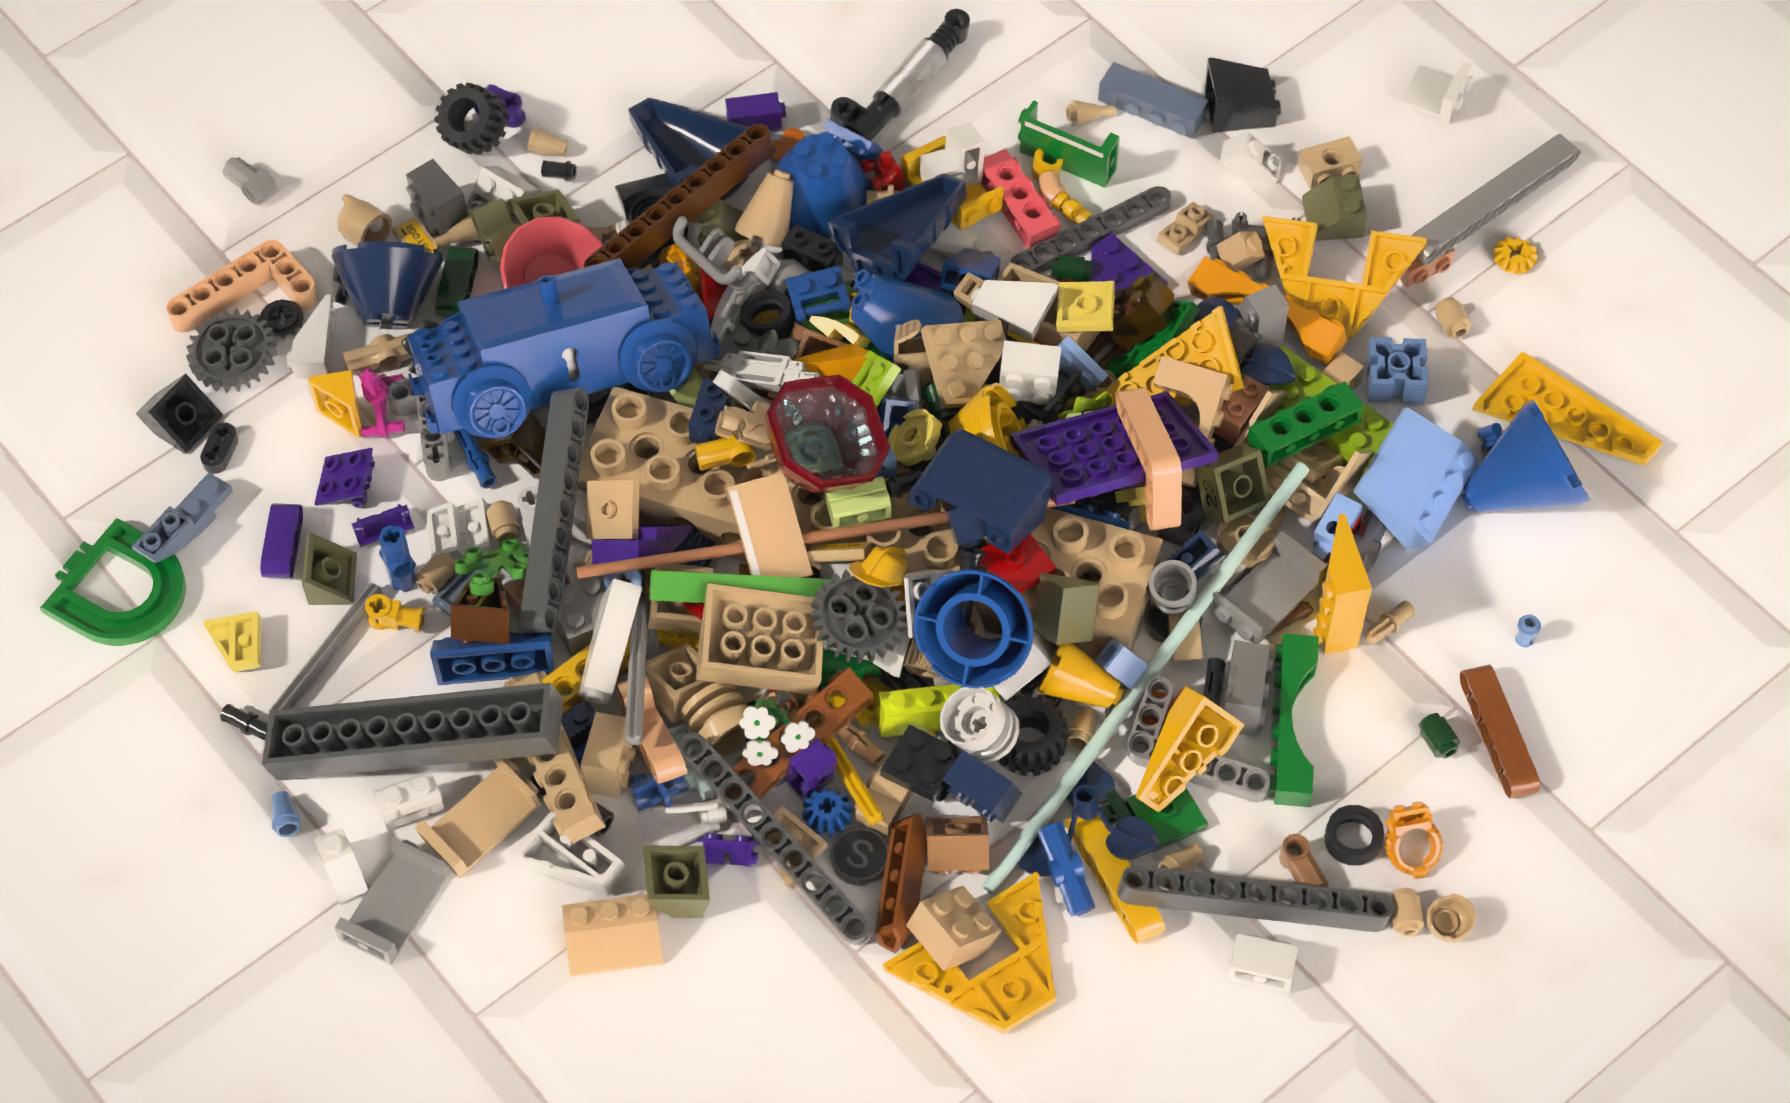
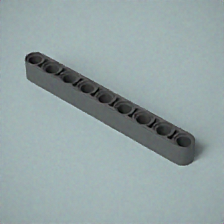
M581 387L555 391L550 399L520 612V625L526 634L554 632L557 630L560 622L589 409L588 394Z
M698 733L685 735L679 746L686 763L845 941L852 945H861L869 938L870 928L865 916L708 741ZM696 743L702 745V751L699 754L692 756L687 753L690 745ZM717 765L722 768V773L718 777L711 778L707 776V770L710 767ZM732 788H740L742 790V795L736 800H730L726 795ZM752 810H759L762 812V817L759 821L752 823L746 820L747 814ZM772 832H778L783 837L780 843L771 845L766 842L767 836ZM794 854L800 855L803 860L798 867L792 868L786 864L789 856ZM810 878H821L823 880L822 886L818 890L808 889L806 884ZM835 899L842 901L844 905L838 913H831L827 910V904ZM853 922H859L864 926L863 932L858 936H852L847 933L848 926Z
M1138 865L1129 866L1123 871L1117 888V895L1120 900L1130 905L1367 932H1380L1384 930L1395 908L1392 899L1382 893ZM1128 883H1134V884H1136L1138 887H1133V886L1129 885ZM1159 886L1166 887L1169 891L1162 890ZM1190 890H1195L1199 894H1194ZM1220 893L1227 894L1230 898L1224 897ZM1251 897H1256V898H1258L1260 901H1256V900L1252 899ZM1281 900H1285L1289 902L1291 905L1285 904ZM1313 903H1314V904H1317V905H1319L1321 908H1317V907L1313 906L1312 904H1313ZM1343 907L1350 909L1351 912L1346 911ZM1373 910L1378 911L1381 915L1376 914Z

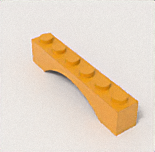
M1204 256L1187 281L1190 293L1195 297L1203 300L1212 296L1220 297L1231 304H1241L1246 296L1269 287L1265 283L1258 284L1252 281L1242 271L1235 272L1229 269L1219 259L1212 260ZM1283 295L1289 303L1286 324L1296 333L1306 355L1328 366L1339 355L1348 341L1344 326L1334 319L1329 321L1321 317L1320 313L1311 307L1304 308L1298 305L1292 297Z

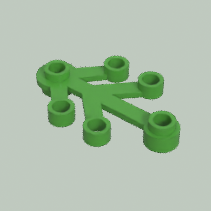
M506 539L497 548L482 551L479 547H470L465 549V558L455 560V572L458 574H468L472 571L485 569L472 575L470 579V593L476 596L490 595L494 592L493 578L502 568L510 573L514 579H524L526 577L529 552H526V546L517 539Z

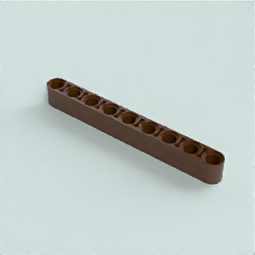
M755 124L745 130L584 261V268L618 258L621 259L626 269L635 268L673 237V227L680 216L687 218L688 225L773 156L776 149L768 127L764 124Z

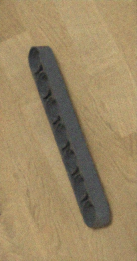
M1154 186L1014 255L1010 262L1016 265L1025 263L1029 266V270L1041 274L1051 269L1052 260H1058V255L1077 256L1091 249L1093 245L1111 232L1117 236L1164 213L1170 207L1171 193L1166 187ZM1154 196H1162L1165 198L1166 201L1163 203H1155L1152 201L1151 198H1153ZM1139 207L1143 212L1136 215L1129 212V209ZM1110 218H1116L1121 223L1116 226H1111L1106 222V220ZM1093 229L1097 231L1098 235L1088 237L1083 232ZM1070 240L1075 243V246L1064 248L1061 246V243ZM1040 252H1049L1052 257L1043 260L1038 257V254Z

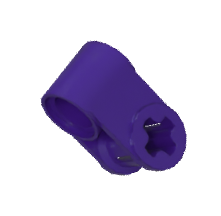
M488 84L486 89L497 94L499 99L505 103L503 108L508 110L509 116L505 117V120L509 121L508 127L516 128L524 124L526 114L521 109L523 105L521 96L494 84ZM476 106L473 109L479 115V108Z

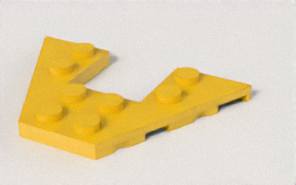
M1268 216L1262 217L1286 295L1292 297L1298 305L1304 308L1311 307L1320 313L1321 317L1329 321L1334 319L1340 322L1345 328L1347 339L1350 340L1354 339L1427 244V238L1371 231L1362 284L1310 277L1309 271L1317 234V223Z
M1037 871L986 901L987 910L1017 949V952L968 980L959 966L943 971L923 945L918 942L883 963V971L1002 1034L1007 1033L1051 1006L1056 1001L1052 978L1039 874Z

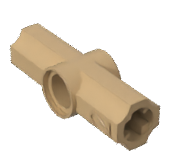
M414 332L398 337L383 334L374 338L370 345L343 352L347 371L351 370L352 375L364 373L367 368L371 370L379 368L382 371L397 369L402 364V361L412 358L404 349L401 341L407 335Z

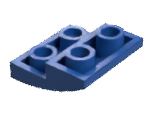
M827 119L823 129L831 132L834 138L838 139L850 153L858 154L859 161L864 159L872 161L880 157L881 153L884 152L878 144L833 120Z

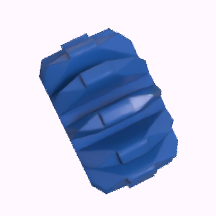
M823 785L821 793L812 790L810 793L811 799H805L803 802L802 819L807 821L806 825L810 829H816V833L819 836L824 832H828V836L832 839L835 830L843 834L845 825L852 823L853 805L849 803L847 793L839 795L837 787L828 792L827 788Z

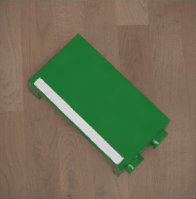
M1033 100L1028 109L1024 108L1018 120V123L1021 124L1018 134V140H1020L1019 152L1034 158L1036 150L1040 148L1044 152V162L1055 164L1057 159H1063L1061 170L1103 188L1107 186L1117 170L1119 135L1110 132L1101 147L1038 121V101Z

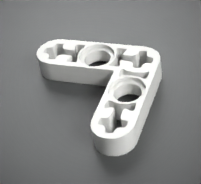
M722 370L719 371L713 380L714 384L733 397V401L748 410H751L757 400L771 405Z

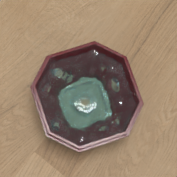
M840 374L784 382L765 415L767 434L770 439L773 455L778 461L784 476L791 483L814 493H830L845 489L852 490L872 482L890 451V445L873 396Z

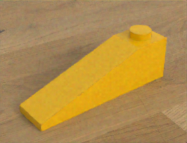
M1185 686L1167 715L1135 797L1159 813L1185 790L1186 783L1196 774L1201 775L1207 770L1206 765L1217 755L1221 757L1229 750L1244 724L1205 696Z

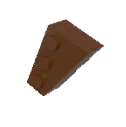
M493 578L494 592L486 596L471 594L469 579L451 604V639H459L460 642L467 644L477 641L509 644V608L507 607L506 597H504L501 578Z

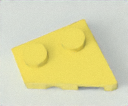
M258 611L205 620L203 622V625L211 635L232 672L261 667V615Z

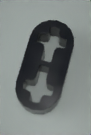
M219 423L211 430L200 455L206 472L211 474L221 473L228 466L239 440L236 429L232 424Z

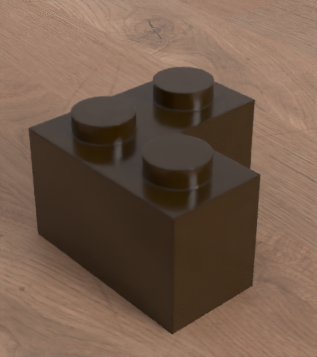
M528 413L527 418L513 433L505 437L485 438L481 447L499 464L516 461L536 479L540 477L546 429L540 424L538 418Z

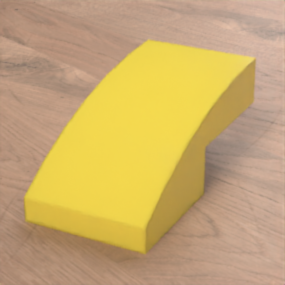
M812 316L809 320L827 337L842 340L845 337L853 345L865 348L871 342L860 329L850 324L819 316Z

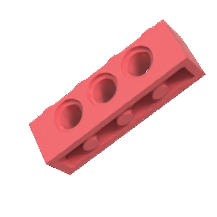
M1006 148L985 157L981 183L988 192L999 186L1004 188L1003 209L1000 211L1028 249L1058 234L1061 227L1058 216L1050 212L1045 198L1042 194L1038 195L1031 178L1028 175L1025 176L1022 172L1017 158L1012 157Z

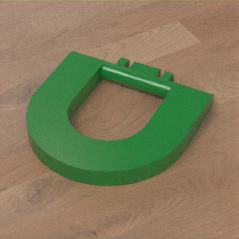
M115 518L93 545L83 541L79 547L85 553L76 550L65 562L62 568L68 573L66 574L59 570L55 574L56 579L60 580L61 583L39 609L46 616L93 642L109 646L132 645L157 635L175 619L185 599L186 580L175 554L154 563L132 548L144 532ZM107 551L145 571L153 579L152 590L148 598L132 610L125 612L108 611L73 592Z

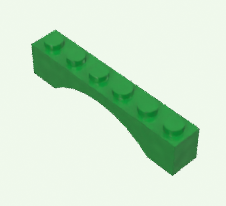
M1283 633L1282 643L1276 644L1275 662H1280V669L1274 671L1273 687L1279 688L1278 696H1273L1272 713L1277 714V722H1272L1271 739L1276 740V748H1271L1270 766H1275V775L1270 774L1269 793H1274L1273 804L1310 808L1313 795L1314 767L1305 757L1297 742L1293 729L1292 708L1304 686L1315 677L1318 664L1319 636Z

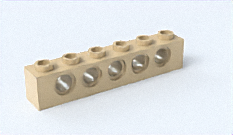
M534 673L511 686L544 682ZM561 722L558 754L528 756L527 759L531 765L535 764L537 771L533 772L540 788H545L547 794L543 796V799L550 812H555L557 818L553 820L556 830L560 836L566 835L574 844L606 826Z

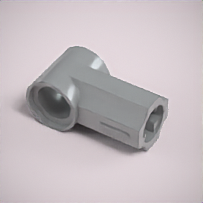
M240 157L228 159L222 170L223 176L238 186L244 196L255 205L277 188L275 180L267 171L263 169L257 171Z

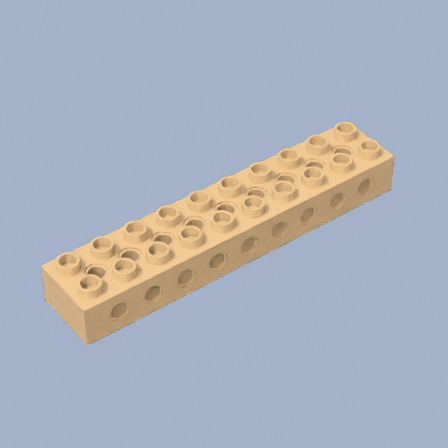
M614 386L583 451L578 488L587 493V481L640 480L639 525H692V529L714 541V546L741 542L732 506L727 500L725 490L733 485L783 472L778 461L753 469H747V466L735 467L730 463L701 470L694 446L697 443L691 442L689 439L688 424L693 408ZM801 439L799 443L806 441L814 452L815 461L809 464L810 472L821 479L837 477L841 471V466L835 448ZM785 440L787 448L797 445V443ZM754 446L757 456L755 461L773 453L772 449L768 451ZM897 465V475L895 477L914 470ZM795 483L788 487L801 533L833 528L826 505V493H814L805 490ZM910 491L902 493L900 498L889 496L892 516L890 519L943 512L945 509L954 507L939 499L933 509L924 511L908 503ZM1048 507L1044 521L1030 534L1057 567V573L1054 575L1100 583L1092 642L1102 651L1113 637L1132 652L1150 601L1149 577L1153 569L1160 564L1163 539ZM948 523L804 544L806 552L816 544L872 542V550L876 546L887 548L891 546L902 547L905 549L904 558L908 562L906 573L926 569L958 571L962 556L959 554V550L961 547H964L963 544L957 545L954 543ZM987 536L980 538L981 543L972 548L981 549L990 544ZM745 554L725 556L747 563ZM822 562L810 563L813 573L810 578L820 579ZM1039 583L1020 593L1030 610L1033 624ZM974 601L973 605L980 615L985 631L993 634H1002V624L995 611L982 602ZM1049 641L1050 644H1051L1054 648H1056L1057 645L1054 644L1053 642Z

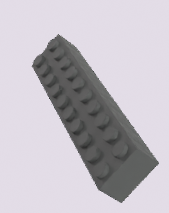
M551 682L271 710L268 719L262 765L276 780L558 754L563 698Z

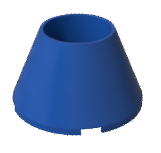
M965 569L940 577L924 592L919 600L914 616V634L919 651L923 652L926 659L932 665L931 668L939 676L962 687L988 688L1000 684L1020 670L1032 648L1034 626L1025 600L1009 582L987 571ZM974 600L992 608L1001 621L1002 638L988 639L975 634L963 619L962 602Z

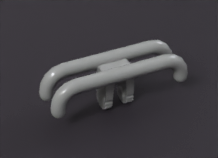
M680 216L676 220L672 233L675 244L716 282L728 285L736 291H743L755 282V272L749 271L743 279L738 280L737 278L742 273V268L739 265H734L730 271L723 266L735 244L733 239L725 237L724 231L720 228L712 230L701 246L698 243V237L702 231V225L697 222L694 223L688 232L686 240L684 229L688 220L684 216Z

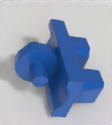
M642 773L636 774L630 779V788L638 811H642L662 802L665 808L672 807L670 798L688 791L684 775L661 784H657L653 775L647 777Z

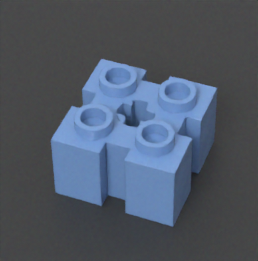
M1370 337L1366 353V374L1369 375L1367 381L1368 402L1390 403L1391 397H1400L1401 403L1424 404L1429 385L1428 366H1425L1427 359L1426 339L1403 338L1402 344H1394L1392 338Z

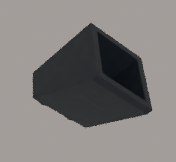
M1213 57L1207 59L1204 97L1209 100L1208 114L1213 133L1276 126L1277 116L1281 115L1280 100H1275L1276 83L1274 79H1270L1268 69Z

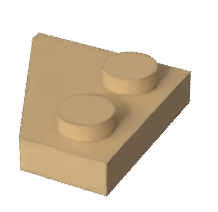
M781 806L775 812L774 816L814 861L828 847L827 842L784 806ZM778 832L770 833L767 836L768 844L776 845L780 843L783 837L782 834ZM797 854L791 855L787 859L786 864L792 868L798 867L802 863L803 858ZM778 866L786 887L790 889L794 882Z

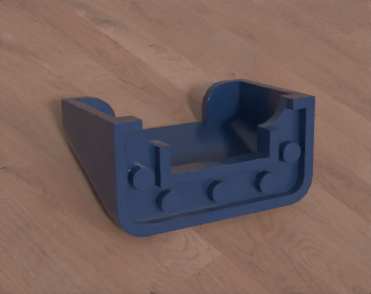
M958 429L945 439L911 488L908 503L921 510L929 511L941 499L987 522L986 536L988 541L996 548L1009 554L1044 521L1052 480L1043 468L966 430Z

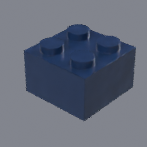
M962 750L943 778V781L949 786L947 792L954 799L966 807L972 803V808L991 823L994 819L1003 823L1023 794L1012 781Z

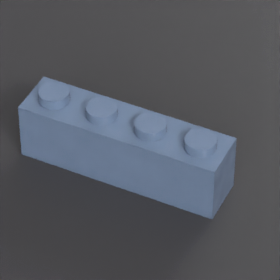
M1116 62L1111 64L1099 83V101L1106 105H1115L1116 108L1126 111L1130 115L1138 116L1191 139L1195 137L1207 117L1209 100Z

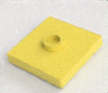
M1115 281L1059 282L1057 332L1113 331Z

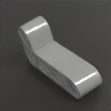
M409 379L391 383L388 386V400L391 411L398 416L418 414L422 455L428 478L435 482L446 480L452 472L448 434L440 435V432L430 433L424 412L427 411L430 416L432 415L423 394L414 395ZM434 458H440L439 463H435Z

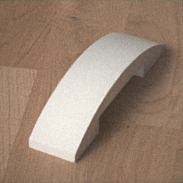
M766 248L759 250L742 266V273L737 278L741 280L747 272L753 271L756 274L755 282L743 291H736L728 286L720 299L711 325V337L713 338L712 332H715L720 339V345L736 329L741 319L740 309L744 301L756 293L760 284L769 286L781 265V262Z

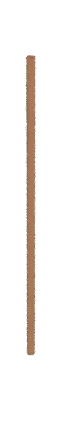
M1049 496L1047 508L1057 506ZM945 511L801 534L804 544L943 524L948 523ZM742 542L580 566L576 567L578 579L745 554Z

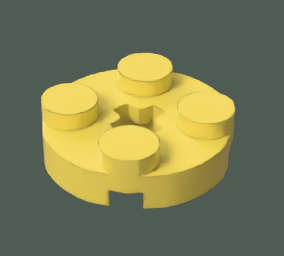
M913 410L903 416L906 421L900 427L897 424L893 427L888 438L897 461L905 466L917 464L922 460L929 461L936 453L935 446L939 440L942 423L926 410Z

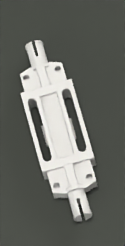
M739 351V354L727 353L721 361L708 360L704 364L706 371L719 373L722 370L749 389L779 392L784 382L819 377L818 372L805 371L806 367L802 362L792 361L789 356Z

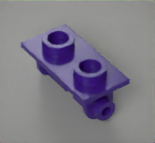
M398 504L395 508L363 519L357 518V522L351 523L360 547L378 542L381 529L388 525L401 527L404 532L415 529L407 504L403 506Z
M705 833L704 839L697 838V842L703 843L706 863L724 864L725 853H730L729 865L751 867L752 864H758V852H753V846L760 847V844L753 842L752 836L735 835V841L723 840V834Z

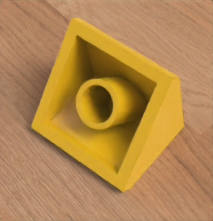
M352 371L311 376L308 379V384L316 412L360 438L362 436L361 410Z

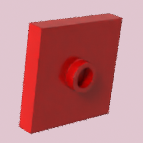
M1031 534L1009 554L996 548L991 543L981 548V550L986 552L985 558H982L981 568L1003 578L1019 593L1038 584L1041 572L1053 575L1057 573V567Z

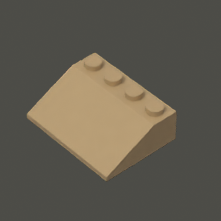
M708 583L698 647L696 680L812 694L821 683L823 640L817 641V636L821 630H812V625L817 620L810 619L811 611L815 610L811 608L813 599L817 598Z

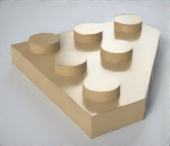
M1001 320L926 325L920 330L942 409L964 407L982 387L1003 353L1004 340L1006 341Z

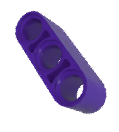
M271 504L260 562L262 578H293L303 524L302 504Z

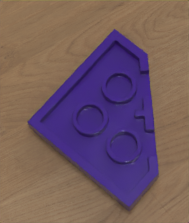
M1112 232L1092 246L1090 282L1115 281L1116 291L1132 285L1138 277L1147 276L1155 271ZM1157 273V275H1158V276L1163 280V282L1167 285L1168 282H1167L1162 276H1160V275Z

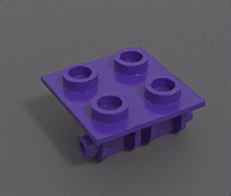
M373 448L326 456L314 505L349 499L352 502V506L362 508L363 504L367 503L368 491L366 490L370 489L371 475L375 467L374 457L372 456Z

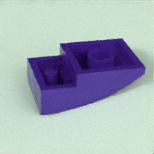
M639 525L638 539L592 540V564L670 553L687 538L692 531V525Z

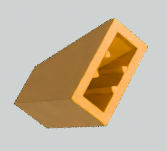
M848 344L795 358L792 361L802 362L806 367L805 371L818 372L819 377L840 374L847 380L853 381L866 361L865 355L868 350L861 346Z

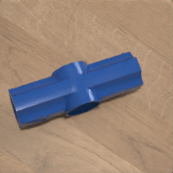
M388 525L381 529V535L378 537L381 548L379 555L385 563L392 588L407 592L413 589V584L416 581L414 571L416 563L410 555L403 529Z
M1062 821L1038 830L1037 834L1048 859L1049 873L1056 888L1059 887L1070 917L1079 916L1095 909L1096 906L1084 878L1086 874L1078 853L1073 851Z

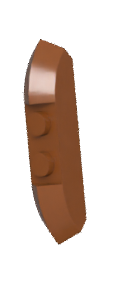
M918 812L896 821L891 827L875 936L880 946L893 953H897L908 941L912 932L906 925L920 901L927 852V837L922 816Z

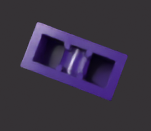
M816 738L806 749H802L789 759L786 782L803 802L805 799H810L812 790L819 792L823 785L826 787L832 782L837 762L835 752L828 744L823 745Z

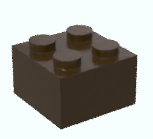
M1155 271L1147 276L1138 277L1132 285L1115 291L1113 331L1107 332L1124 351L1128 350L1169 326L1175 294Z

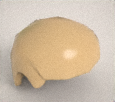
M1459 894L1436 899L1432 902L1426 913L1428 929L1434 937L1446 943L1464 939L1470 934L1476 924L1475 908L1470 900Z

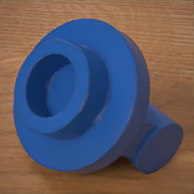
M1493 423L1478 429L1477 435L1483 442L1480 445L1481 449L1487 448L1489 452L1502 435V427L1499 423Z

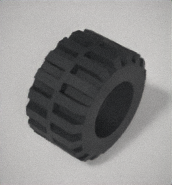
M466 82V85L462 83L456 84V89L449 88L447 90L448 95L441 96L439 100L442 103L440 106L437 105L435 109L438 112V116H434V122L439 124L436 130L437 133L441 134L440 138L447 142L448 145L468 154L480 155L483 151L487 153L492 151L491 146L497 147L501 143L499 138L505 137L507 133L503 131L504 127H508L509 121L505 120V117L509 116L508 110L503 108L505 106L504 101L499 99V96L494 92L470 82ZM478 106L479 119L476 125L469 131H465L464 121L466 115L472 108Z
M1025 693L1024 698L1016 695L1013 696L1012 702L1008 699L1003 702L1015 712L1019 720V729L1035 728L1045 735L1044 738L1035 742H1026L1017 738L1016 744L1011 751L999 759V763L1003 767L1009 765L1008 771L1015 773L1016 770L1021 771L1022 776H1027V772H1033V776L1040 775V770H1044L1047 773L1052 769V764L1057 766L1061 756H1064L1068 730L1067 719L1063 717V710L1060 707L1055 708L1056 702L1051 699L1045 701V696L1038 694V697L1035 698L1032 697V693Z

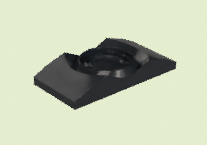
M665 173L615 185V191L625 220L629 222L634 221L673 189V185ZM687 226L684 229V237L686 240L689 232ZM673 237L641 262L642 269L650 264L653 268L659 266L661 261L658 257L662 249L675 244Z

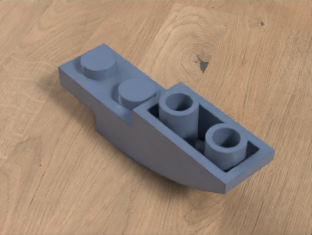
M208 472L175 509L169 506L135 542L132 546L133 550L154 563L175 554L194 540L216 519L215 510L233 492L231 485Z

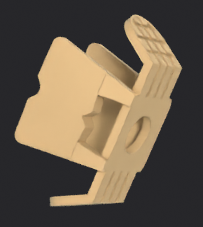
M911 320L896 327L894 364L901 368L899 373L904 374L905 370L912 369L920 372L921 389L923 391L927 388L926 384L934 379L922 336L914 337L922 329V324L919 320Z

